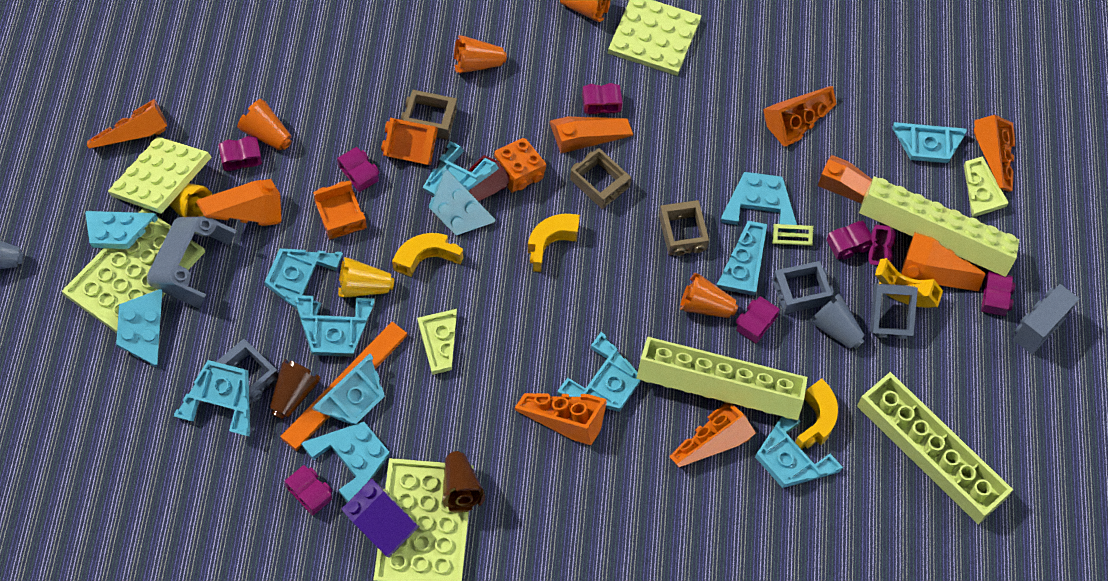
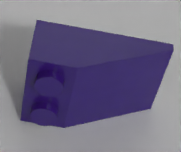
M372 478L341 509L388 558L419 528L417 523L385 488Z

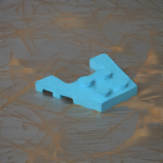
M450 141L447 145L448 151L446 154L441 155L439 159L441 163L437 169H433L423 189L426 193L434 196L436 186L443 175L442 170L446 168L469 191L497 171L499 167L495 162L486 158L472 172L453 164L464 150L461 146Z
M744 172L720 222L738 225L740 208L778 212L780 213L779 224L797 225L783 177ZM779 228L781 231L796 232L797 230Z
M280 248L265 280V286L297 309L295 295L304 294L316 265L337 271L343 253H325V251L306 252V250ZM313 300V315H318L321 303Z
M295 295V304L311 354L353 357L374 306V299L356 298L355 317L313 315V296Z
M600 332L592 343L591 349L607 358V360L586 388L567 377L557 391V395L562 397V394H569V397H581V394H590L606 399L607 409L620 412L642 380L636 379L638 372L626 358L624 359L619 354L618 349L606 339L605 334Z
M207 360L194 381L195 385L190 393L184 397V402L180 409L175 411L174 417L194 421L199 401L201 400L234 409L229 431L250 436L248 370Z
M783 416L755 456L782 488L839 473L843 467L831 454L814 464L787 434L796 428L801 421L799 419H787Z
M365 422L301 443L303 449L312 460H315L332 448L355 476L352 481L339 489V493L347 503L376 475L390 455L387 448Z

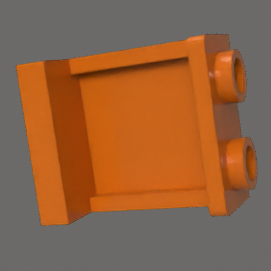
M390 118V121H387L385 126L387 137L386 140H383L381 146L383 156L431 165L438 127Z
M351 181L339 182L336 185L327 188L322 187L313 192L315 204L329 240L367 228L364 213L360 210Z

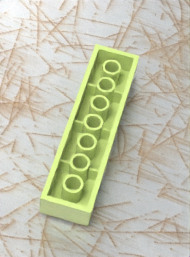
M874 176L865 193L859 211L860 214L911 236L916 232L932 237L945 248L954 251L955 255L1004 277L1007 276L1017 258L1019 239L1014 235L1001 232L994 226H987L975 218L964 216L957 210L948 209L939 202L925 199L920 194L911 193L902 186H895L883 178Z
M647 337L636 379L647 383L651 382L667 388H674L686 393H694L706 398H713L725 403H733L745 408H752L798 420L808 378L652 337Z
M891 372L861 397L857 407L978 525L1002 504L1013 491L997 473Z

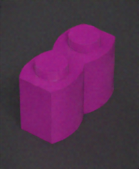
M608 83L602 86L595 84L583 86L582 101L584 113L621 112L623 103L620 85Z
M246 136L238 141L225 140L218 144L223 171H233L242 167L248 168L262 164L257 137Z
M355 147L338 157L337 162L339 168L351 181L355 189L361 192L379 181V170L375 164H371L368 161L369 158L364 150L361 151L358 147Z
M858 221L847 227L836 229L828 233L826 240L836 259H848L854 253L867 252L873 244L871 233L864 221Z
M875 225L871 235L873 245L869 251V263L878 266L880 259L885 258L892 263L893 251L891 248L896 239L895 229L890 226Z
M988 272L984 283L981 312L1006 316L1007 312L1012 310L1013 299L1010 298L1015 290V283L1012 282L1013 276L1007 275L1004 277L995 272Z
M761 296L757 300L753 299L747 307L748 311L746 314L742 313L736 321L738 324L736 331L754 343L759 342L775 322L780 312L778 307Z
M303 465L284 481L287 490L313 516L332 500L331 493L333 491L326 482L321 483L317 479L319 476L313 468L310 467L308 469Z

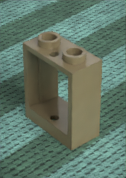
M412 90L411 96H407L405 104L407 109L406 112H402L401 120L438 127L436 138L448 140L457 111V98ZM415 104L446 109L442 124L411 118Z
M598 148L596 151L588 153L582 162L573 165L570 180L603 209L630 188L631 176ZM597 164L616 180L601 193L582 177Z
M699 200L660 206L659 218L669 256H681L690 252L701 253L707 250L709 238ZM695 217L700 237L674 241L669 221Z

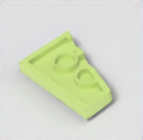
M983 156L966 161L964 170L972 218L1007 207L1008 201L999 188Z
M457 309L417 318L432 375L452 370Z

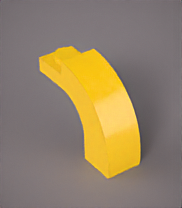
M554 215L543 220L534 228L528 241V253H531L530 263L533 264V271L541 272L544 250L552 242L558 240L577 242L580 215Z
M440 233L421 234L409 239L398 249L392 260L393 271L412 277L417 265L429 257H440L461 264L463 248L454 243L449 244L448 235Z
M887 258L880 259L875 276L880 281L879 284L918 287L916 307H938L943 290L934 279L915 280L899 273ZM886 294L899 302L909 305V295Z
M823 379L817 381L805 392L804 399L815 411L817 421L797 437L795 443L801 450L804 447L810 448L816 441L822 445L830 436L837 420L838 404L836 397Z

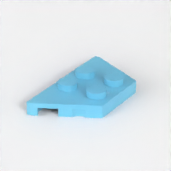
M896 122L892 126L910 160L949 163L967 132V129Z
M443 168V175L436 186L435 195L429 204V208L456 236L495 222L496 220L469 191L446 168Z
M86 211L85 213L89 243L92 248L129 249L146 232L144 228L151 221L155 223L158 219L155 213Z
M162 289L119 304L116 346L124 351H129L137 358L149 362L153 367H157Z
M368 354L318 401L312 409L346 423L357 424L385 397L383 388L379 384L378 373L373 365L372 355Z

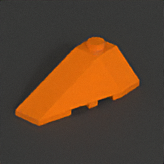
M829 86L763 109L767 128L783 146L799 141L808 129H812L815 126L814 123L820 117L823 118L836 105L833 86Z
M153 99L134 110L131 118L119 120L114 125V129L109 127L88 140L87 147L94 148L151 136L154 133L159 135L166 130L167 121L156 100Z
M567 116L550 121L560 153L633 136L627 118Z
M831 155L821 174L818 186L862 204L872 179L852 163Z
M271 179L253 181L198 199L196 202L206 218L227 221L233 218L239 219L241 223H247L248 221L257 222L261 226L280 224L282 221L280 193Z
M914 232L901 271L902 275L911 279H934L941 286L979 291L985 277V272L969 261L955 255L954 251L945 248L936 239Z
M524 393L515 406V411L574 441L592 445L601 431L607 400L590 394H581V397H569V394H562V397L542 393Z
M724 403L707 417L709 421L703 427H697L695 430L696 435L692 439H686L669 457L678 467L740 446L742 443L749 441L756 432L739 409L732 403Z

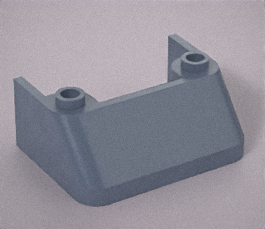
M205 216L179 217L175 219L147 274V283L157 290L162 289V292L200 309L206 294L187 286L191 278L190 272L179 265L194 233L204 237L210 236L230 245L237 230Z

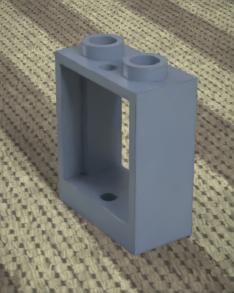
M820 261L774 271L772 282L784 314L824 306L831 301L834 295L833 287L827 281V271L825 268H822ZM815 274L822 293L793 299L786 279Z
M874 283L870 332L875 333L876 337L884 338L887 337V334H893L895 338L900 339L914 336L918 287ZM882 293L909 295L907 329L879 327Z
M243 339L216 362L235 367L250 355L267 371L266 374L249 387L250 404L259 400L262 393L268 388L274 387L279 375L277 369Z

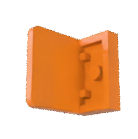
M521 138L495 151V158L510 175L507 188L511 193L523 190L527 185L534 182L537 183L543 179L547 164L527 139Z

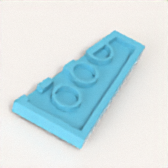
M753 221L747 222L716 285L718 288L755 296L767 224Z

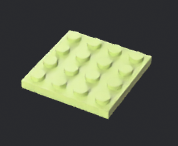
M630 0L608 48V54L678 76L700 23L701 15L654 0Z
M157 137L139 155L138 159L126 169V172L114 182L108 192L112 197L162 214L212 157L206 151Z

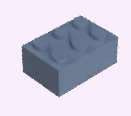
M1061 284L1055 289L1051 287L1045 294V298L1035 304L1032 308L1033 311L1030 314L1027 313L1022 318L1020 325L1015 330L1017 334L1013 340L1032 355L1069 316L1079 300L1076 295Z

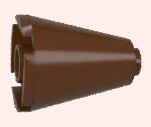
M284 359L270 405V409L273 410L272 415L282 420L284 417L289 418L319 383L321 377L317 374L314 377L310 375L311 370L293 361L288 362L287 359Z
M453 451L445 458L442 502L443 506L448 507L451 512H468L472 510V506L478 504L479 507L483 504L485 492L466 455L459 451Z

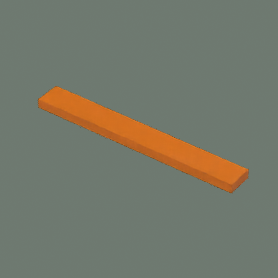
M391 322L280 436L281 440L297 452L302 447L301 443L307 441L330 417L314 411L312 407L368 354L372 355L373 365L376 369L407 337V332L394 322Z

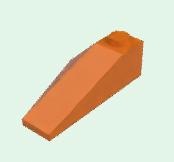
M997 115L974 120V134L999 188L1008 192L1012 191L1013 169L1010 164L1014 161V155L1011 154V147L1015 146L1013 123Z

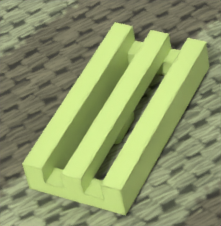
M773 224L772 244L812 246L813 226ZM778 228L809 230V234L778 232ZM778 236L806 237L808 241L778 240Z

